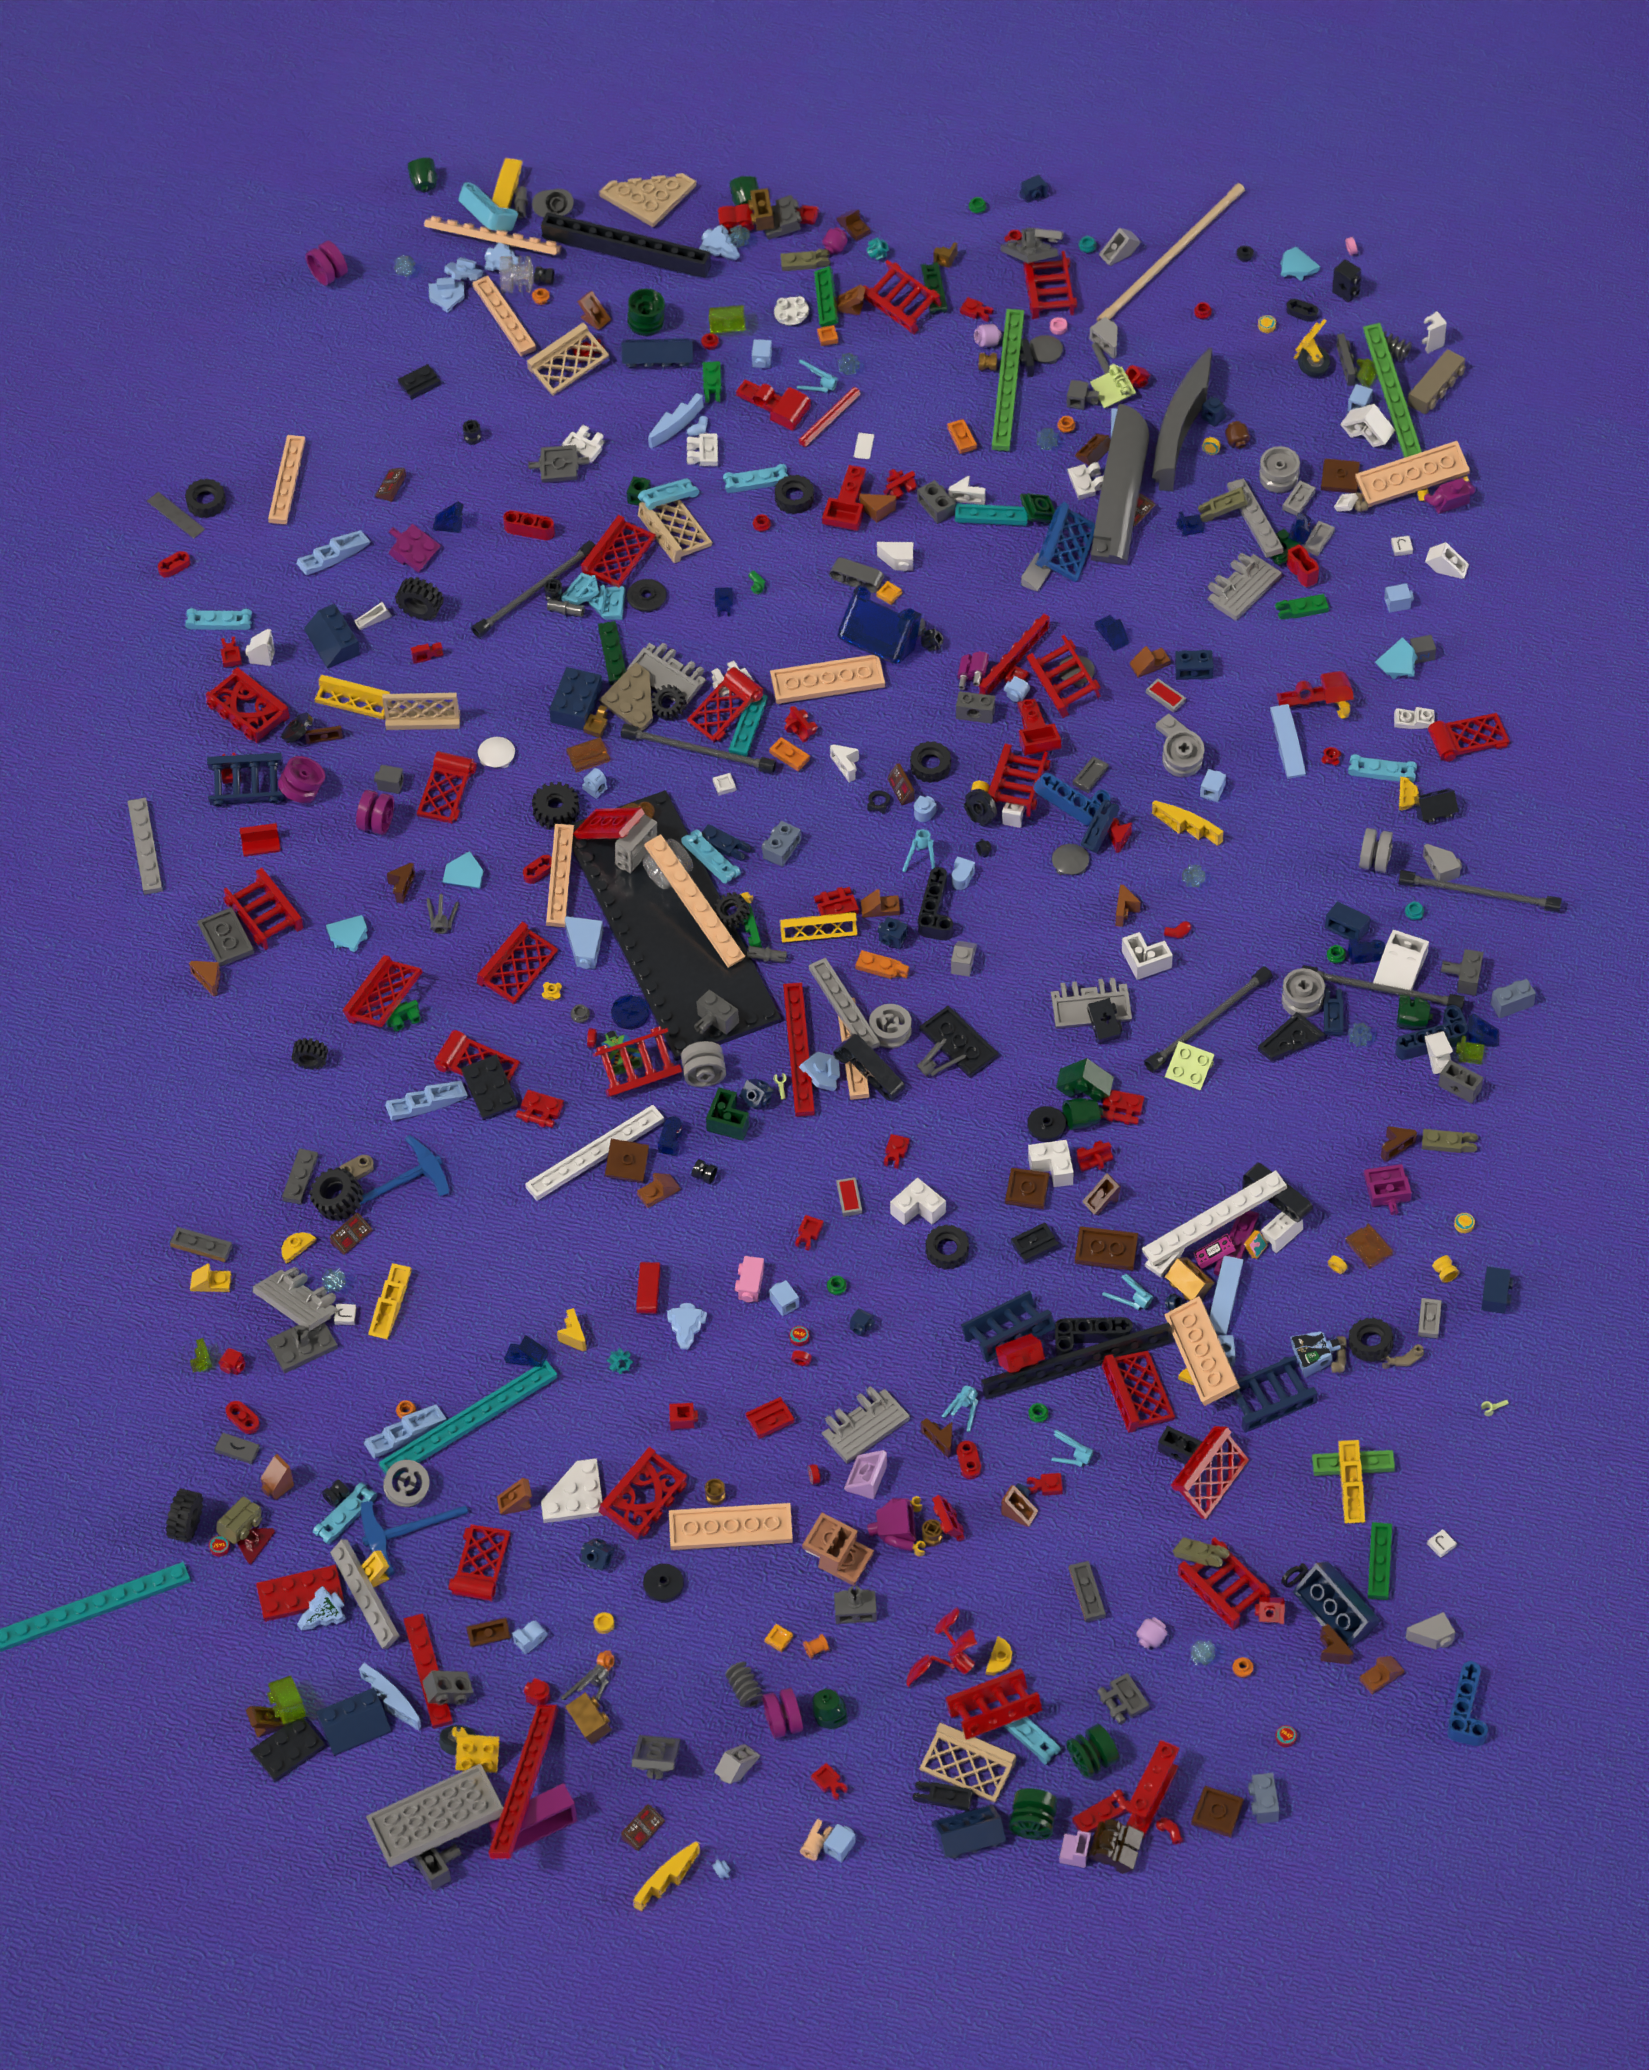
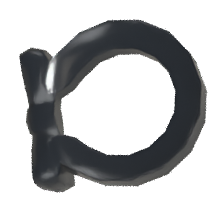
M880 790L871 792L868 796L867 810H876L885 814L886 807L890 803L889 794ZM875 796H882L886 798V801L881 805H875L872 799Z
M1304 1563L1294 1566L1283 1575L1281 1583L1285 1587H1291L1300 1580L1302 1581L1309 1569ZM1300 1572L1294 1580L1287 1582L1293 1573Z

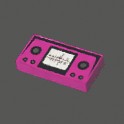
M1227 1233L1193 1253L1198 1265L1203 1269L1234 1252L1236 1249Z

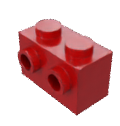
M1031 1333L995 1347L999 1365L1009 1373L1018 1372L1023 1367L1035 1365L1038 1361L1045 1359L1041 1341Z

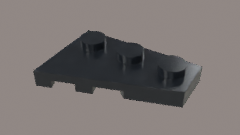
M1296 1012L1258 1046L1257 1051L1273 1062L1325 1039V1034Z

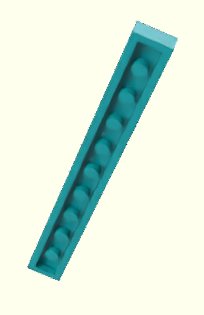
M545 1360L378 1462L379 1467L386 1475L389 1468L398 1461L412 1460L420 1463L557 1379V1373L548 1361ZM400 1471L393 1476V1478L397 1477L405 1471Z
M184 1562L1 1628L0 1652L188 1584L191 1581Z

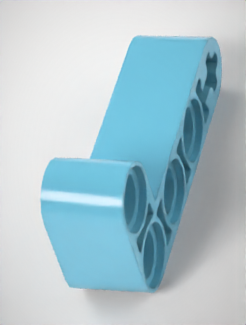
M467 182L463 183L458 200L485 227L499 231L513 230L518 216L515 210L499 208L476 185Z

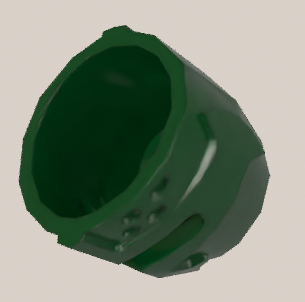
M419 158L407 164L409 178L416 191L427 192L436 187L437 173L432 158Z
M755 176L737 177L731 180L729 185L735 206L749 204L748 200H752L751 191L759 190Z
M1400 994L1397 1027L1425 1029L1428 1021L1432 1022L1433 1014H1430L1429 1002L1418 997H1414L1412 1000L1410 996Z
M1076 1098L1066 1100L1062 1105L1066 1124L1070 1130L1085 1129L1098 1124L1101 1115H1103L1102 1107L1099 1108L1096 1100Z
M823 1689L815 1693L812 1701V1710L818 1725L822 1728L837 1729L848 1723L844 1700L836 1691Z

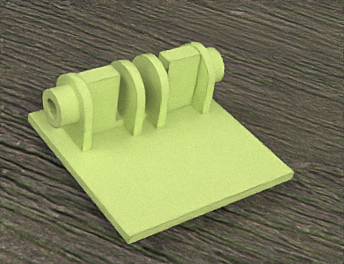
M1112 364L1109 367V373L1090 381L1094 391H1099L1098 398L1104 409L1136 394L1122 366L1119 367L1116 364Z
M1179 1041L1165 1077L1201 1090L1208 1070L1213 1066L1214 1061L1212 1060L1215 1054Z

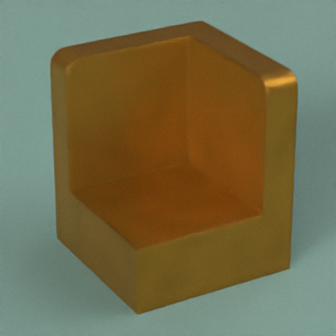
M954 242L950 249L936 247L933 251V262H938V265L950 268L958 254V243Z

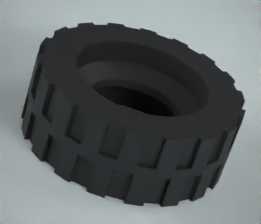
M800 475L785 476L775 485V503L781 511L788 514H801L804 511L806 512L808 508H811L814 502L813 484L806 477ZM791 489H798L803 492L802 498L797 500L788 499L785 494Z
M199 479L186 489L185 499L187 508L194 516L199 518L214 517L225 508L224 488L213 479ZM203 493H211L214 495V500L210 503L201 504L197 502V496Z
M935 741L920 743L911 752L910 769L912 774L918 780L920 779L928 783L943 780L951 770L950 751H948L946 746ZM926 756H935L939 758L940 764L935 768H926L922 765L921 761Z
M948 1224L931 1230L926 1240L927 1259L939 1269L947 1270L961 1266L969 1255V1240L966 1237V1233L961 1228ZM945 1239L953 1240L957 1245L956 1251L951 1255L940 1253L937 1248L940 1241Z
M1365 1318L1364 1320H1359L1349 1331V1347L1352 1354L1358 1359H1362L1365 1362L1380 1361L1386 1358L1392 1351V1329L1388 1323L1383 1322L1381 1319ZM1366 1334H1377L1380 1336L1381 1342L1374 1346H1367L1361 1342V1338Z

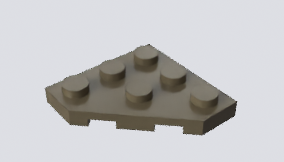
M635 662L599 699L600 704L607 707L612 713L627 724L638 726L639 730L642 731L653 721L649 671Z

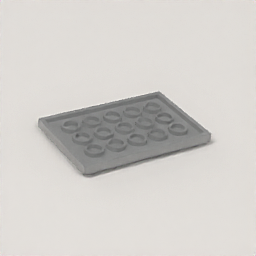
M479 1764L367 1815L366 1818L389 1867L401 1864L411 1857L418 1856L433 1847H437L448 1840L457 1838L472 1829H477L487 1822L498 1819L501 1816L503 1806L482 1765Z

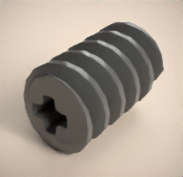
M1385 330L1383 333L1391 358H1396L1399 362L1407 357L1412 342L1405 345L1406 340L1403 339L1399 342V336L1393 340L1392 333L1386 337L1387 331Z
M739 1662L729 1667L725 1676L729 1680V1684L732 1686L740 1706L745 1708L756 1706L763 1701L762 1696L764 1694H760L762 1689L757 1687L758 1681L754 1680L755 1675L750 1674L751 1668L745 1667L746 1662Z

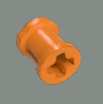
M820 1634L814 1640L803 1642L806 1654L810 1659L817 1653L829 1651L828 1643L823 1634Z

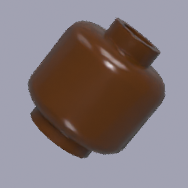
M1240 421L1228 424L1225 435L1229 446L1236 447V449L1246 447V443L1250 441L1247 425Z

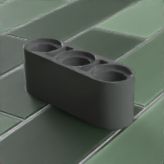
M842 557L836 559L829 572L833 580L870 593H876L884 579V574L881 571Z

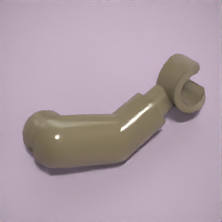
M1336 1336L1341 1349L1336 1352L1337 1362H1331L1332 1373H1342L1346 1365V1350L1344 1349L1346 1348L1345 1336Z
M1415 1345L1404 1356H1395V1358L1387 1356L1380 1360L1388 1361V1363H1382V1367L1387 1369L1390 1365L1411 1366L1423 1356L1424 1348L1421 1345Z

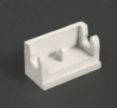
M1437 311L1424 320V323L1431 321V325L1427 327L1428 337L1422 340V344L1427 343L1425 348L1427 353L1444 346L1447 323Z
M1281 1212L1261 1230L1263 1238L1267 1244L1270 1242L1272 1250L1278 1253L1303 1230V1219L1297 1223Z

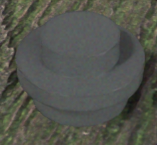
M578 1004L571 1010L573 1021L583 1023L589 1019L590 1012L586 1006Z

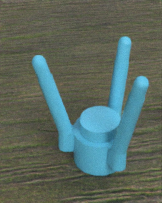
M799 360L801 364L810 368L811 372L822 377L820 385L823 387L797 386V389L822 391L828 393L829 390L834 391L838 382L837 377L827 374L803 360Z
M920 829L916 832L902 870L903 872H906L916 847L917 851L926 849L927 846L929 847L932 869L935 868L933 840L930 839L931 833L929 831Z
M1128 1274L1122 1275V1278L1136 1290L1133 1296L1135 1302L1106 1292L1102 1293L1105 1297L1132 1306L1137 1310L1140 1307L1145 1310L1153 1300V1296L1146 1292Z
M964 1386L961 1393L957 1394L955 1400L946 1409L942 1417L945 1418L952 1409L951 1415L954 1416L961 1405L964 1407L971 1405L966 1429L967 1432H970L975 1408L978 1403L976 1399L977 1391L971 1386Z
M1058 1430L1054 1431L1055 1437L1076 1448L1073 1455L1076 1460L1053 1457L1052 1461L1075 1464L1082 1467L1083 1463L1089 1464L1094 1450L1083 1446Z

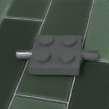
M576 445L541 448L539 461L528 462L529 470L540 469L542 483L577 480L579 465L589 464V457L578 458Z

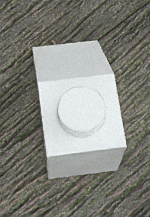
M877 542V556L894 570L913 571V542Z
M1446 542L1431 547L1425 561L1436 573L1460 579L1465 577L1469 565Z
M267 629L251 638L250 645L246 647V656H248L249 663L271 666L275 649L271 629Z

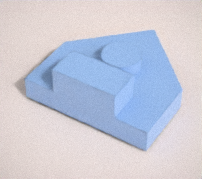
M458 258L457 263L450 262L445 265L444 269L446 274H452L454 280L466 279L467 277H469V280H477L483 276V270L475 268L476 261Z
M452 277L437 278V283L429 284L430 302L439 305L445 312H450L454 305L465 299L464 282H455Z
M816 1052L799 1066L803 1072H806L812 1078V1083L816 1087L834 1091L837 1088L836 1080L840 1077L839 1060L835 1059L833 1055Z

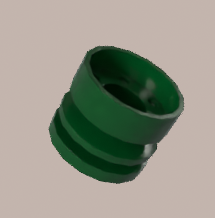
M648 288L636 290L629 296L627 323L632 332L638 335L649 336L658 333L662 329L665 310L663 296L654 289Z
M1097 1723L1085 1730V1737L1078 1734L1075 1736V1739L1071 1738L1066 1741V1746L1074 1765L1087 1779L1093 1777L1094 1773L1098 1774L1101 1772L1100 1764L1107 1769L1120 1761L1118 1750L1111 1736L1101 1724Z
M1024 1788L1018 1790L1014 1795V1811L1011 1813L1010 1831L1019 1837L1030 1840L1050 1838L1053 1834V1817L1056 1815L1058 1799L1053 1794L1041 1789Z

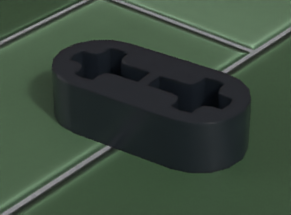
M1290 299L1287 302L1286 312L1288 315L1307 322L1316 321L1318 318L1319 310L1317 306L1299 299Z

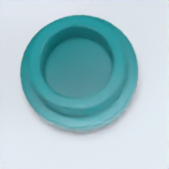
M1085 236L1079 242V249L1086 253L1092 252L1096 249V242L1092 237Z
M1411 902L1406 906L1405 914L1409 919L1418 920L1424 915V908L1419 902Z

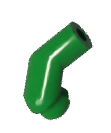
M751 571L748 575L754 582L751 590L755 594H760L763 592L765 580L756 571Z

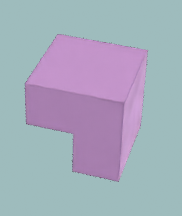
M1078 1831L1077 1836L1065 1834L1059 1863L1085 1868L1090 1848L1091 1833Z

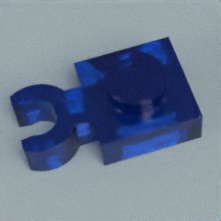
M733 587L715 588L717 616L720 617L721 612L726 611L727 616L730 617V606H733Z

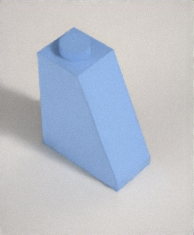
M565 916L566 933L576 966L584 969H595L603 936V921Z

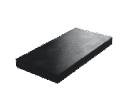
M946 1006L919 1026V1030L934 1045L937 1042H941L944 1038L947 1040L940 1050L951 1061L966 1055V1058L955 1063V1065L969 1078L976 1075L999 1057V1053L949 1006Z

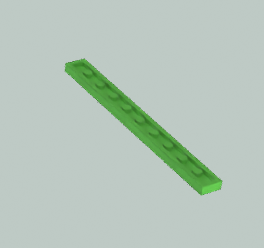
M1007 309L992 450L1010 451L1024 310Z
M1376 323L1364 326L1363 332L1403 457L1406 458L1421 453L1422 451L1381 324Z

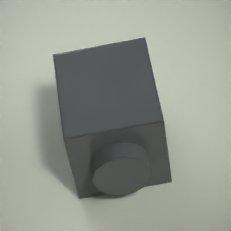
M1432 635L1410 638L1409 644L1413 647L1418 657L1414 664L1435 660L1436 647Z
M381 765L379 772L376 771L374 778L378 790L400 794L404 781L403 768Z

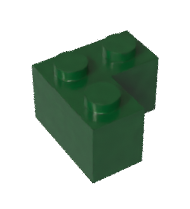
M1088 1058L1060 1068L1056 1088L1068 1097L1083 1092L1092 1100L1099 1101L1110 1096L1114 1077Z
M718 1087L706 1117V1128L709 1132L744 1141L750 1126L749 1113L736 1110L738 1105L737 1092Z

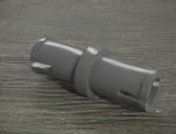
M523 186L516 189V198L514 200L516 212L518 213L517 218L519 219L526 217V207L528 206L526 198L527 189Z
M549 599L547 610L560 612L566 616L570 614L583 617L585 606L571 604L569 601L561 602Z
M748 946V958L763 959L764 962L770 960L785 963L786 951L772 950L770 947Z

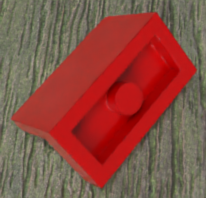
M277 823L239 828L244 857L280 852Z

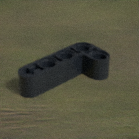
M942 867L933 868L930 872L918 915V933L926 938L946 941L953 936V921L950 917L939 915L947 887V872Z
M850 1035L833 1051L834 1056L841 1063L850 1061L886 1100L893 1101L905 1088L903 1081L859 1035Z
M1256 1163L1243 1175L1242 1188L1245 1189L1269 1175L1272 1171L1263 1164ZM1286 1183L1287 1189L1271 1197L1268 1201L1298 1223L1313 1210V1206L1307 1198Z
M1126 1317L1059 1319L1055 1323L1056 1357L1073 1352L1074 1343H1102L1132 1334V1321Z

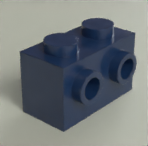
M1212 650L1175 651L1176 680L1213 679Z
M1337 901L1326 914L1324 928L1358 943L1369 929L1370 917Z
M1487 1266L1481 1310L1505 1313L1506 1306H1510L1511 1295L1508 1294V1289H1512L1513 1286L1510 1269Z

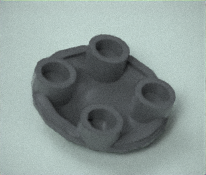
M1050 335L1037 336L1029 343L1033 361L1054 364L1063 352L1061 342L1056 337Z
M1077 655L1092 679L1094 675L1093 663L1087 657ZM1072 656L1066 657L1065 659H1063V660L1060 662L1059 665L1065 663L1066 661L1072 659L1073 657H1072ZM1076 664L1058 674V676L1065 681L1081 670ZM1083 678L1072 685L1080 688L1088 681L1086 678Z
M1064 844L1054 851L1052 863L1056 868V872L1060 875L1083 874L1089 864V856L1087 851L1077 844Z

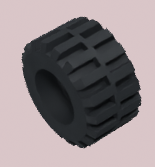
M335 1167L334 1170L329 1168L327 1172H321V1176L314 1179L315 1183L311 1184L312 1190L309 1191L310 1200L324 1218H329L330 1221L335 1219L342 1221V1218L347 1219L350 1214L354 1215L356 1213L355 1210L361 1206L359 1203L363 1202L362 1195L364 1193L359 1182L344 1168ZM342 1190L337 1197L331 1199L337 1191Z

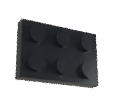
M497 1054L461 1068L482 1120L519 1107Z
M300 1715L250 1749V1752L275 1783L326 1747L312 1727Z

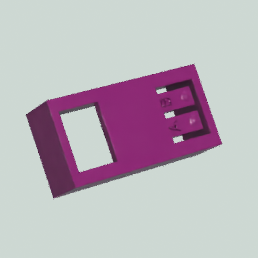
M564 1783L530 1799L513 1852L577 1822L575 1803ZM500 1817L488 1822L492 1840Z

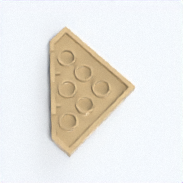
M683 173L676 174L675 177L663 175L654 176L652 179L647 180L635 178L627 179V182L620 183L610 181L599 191V195L651 227H654L696 187V181Z

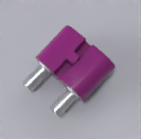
M980 651L973 653L972 656L968 654L961 657L957 678L960 679L959 689L964 690L966 681L973 679V685L979 686L980 679L985 676L989 655L986 652Z

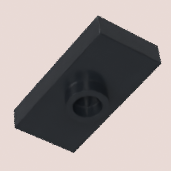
M1021 339L1020 362L1024 364L1028 378L1034 377V361L1028 340Z

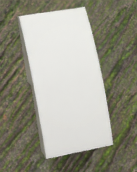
M1416 707L1415 711L1396 708L1394 712V727L1423 729L1428 728L1434 722V710Z

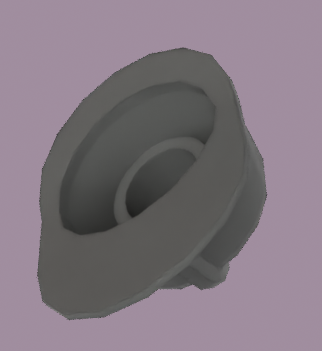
M565 189L544 190L534 196L532 207L534 212L541 217H545L547 212L563 216L571 211L574 200L572 195Z

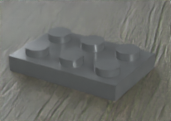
M232 907L197 921L216 962H219V967L254 954V949Z

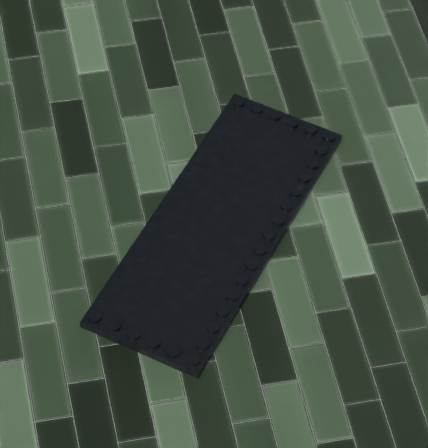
M664 790L617 807L642 808L646 816L657 822V836L662 835L711 908L715 909L714 904H718L716 900L718 898L721 900L703 863L682 844V837L688 835L667 791ZM586 819L569 824L574 825L573 833ZM573 834L572 852L658 1027L661 1026L662 1029H668V1032L662 1035L675 1061L681 1059L682 1051L691 1044L707 1041L721 1045L781 1023V1017L751 957H747V950L735 926L734 929L728 927L727 931L745 957L728 968L649 853L629 873L626 870H621L615 864V843L619 838L577 839ZM708 990H711L738 1009L739 1023L727 1035L713 1025L703 1034H700V1031L697 1032L694 1028V1025L702 1019L697 1012V1001Z

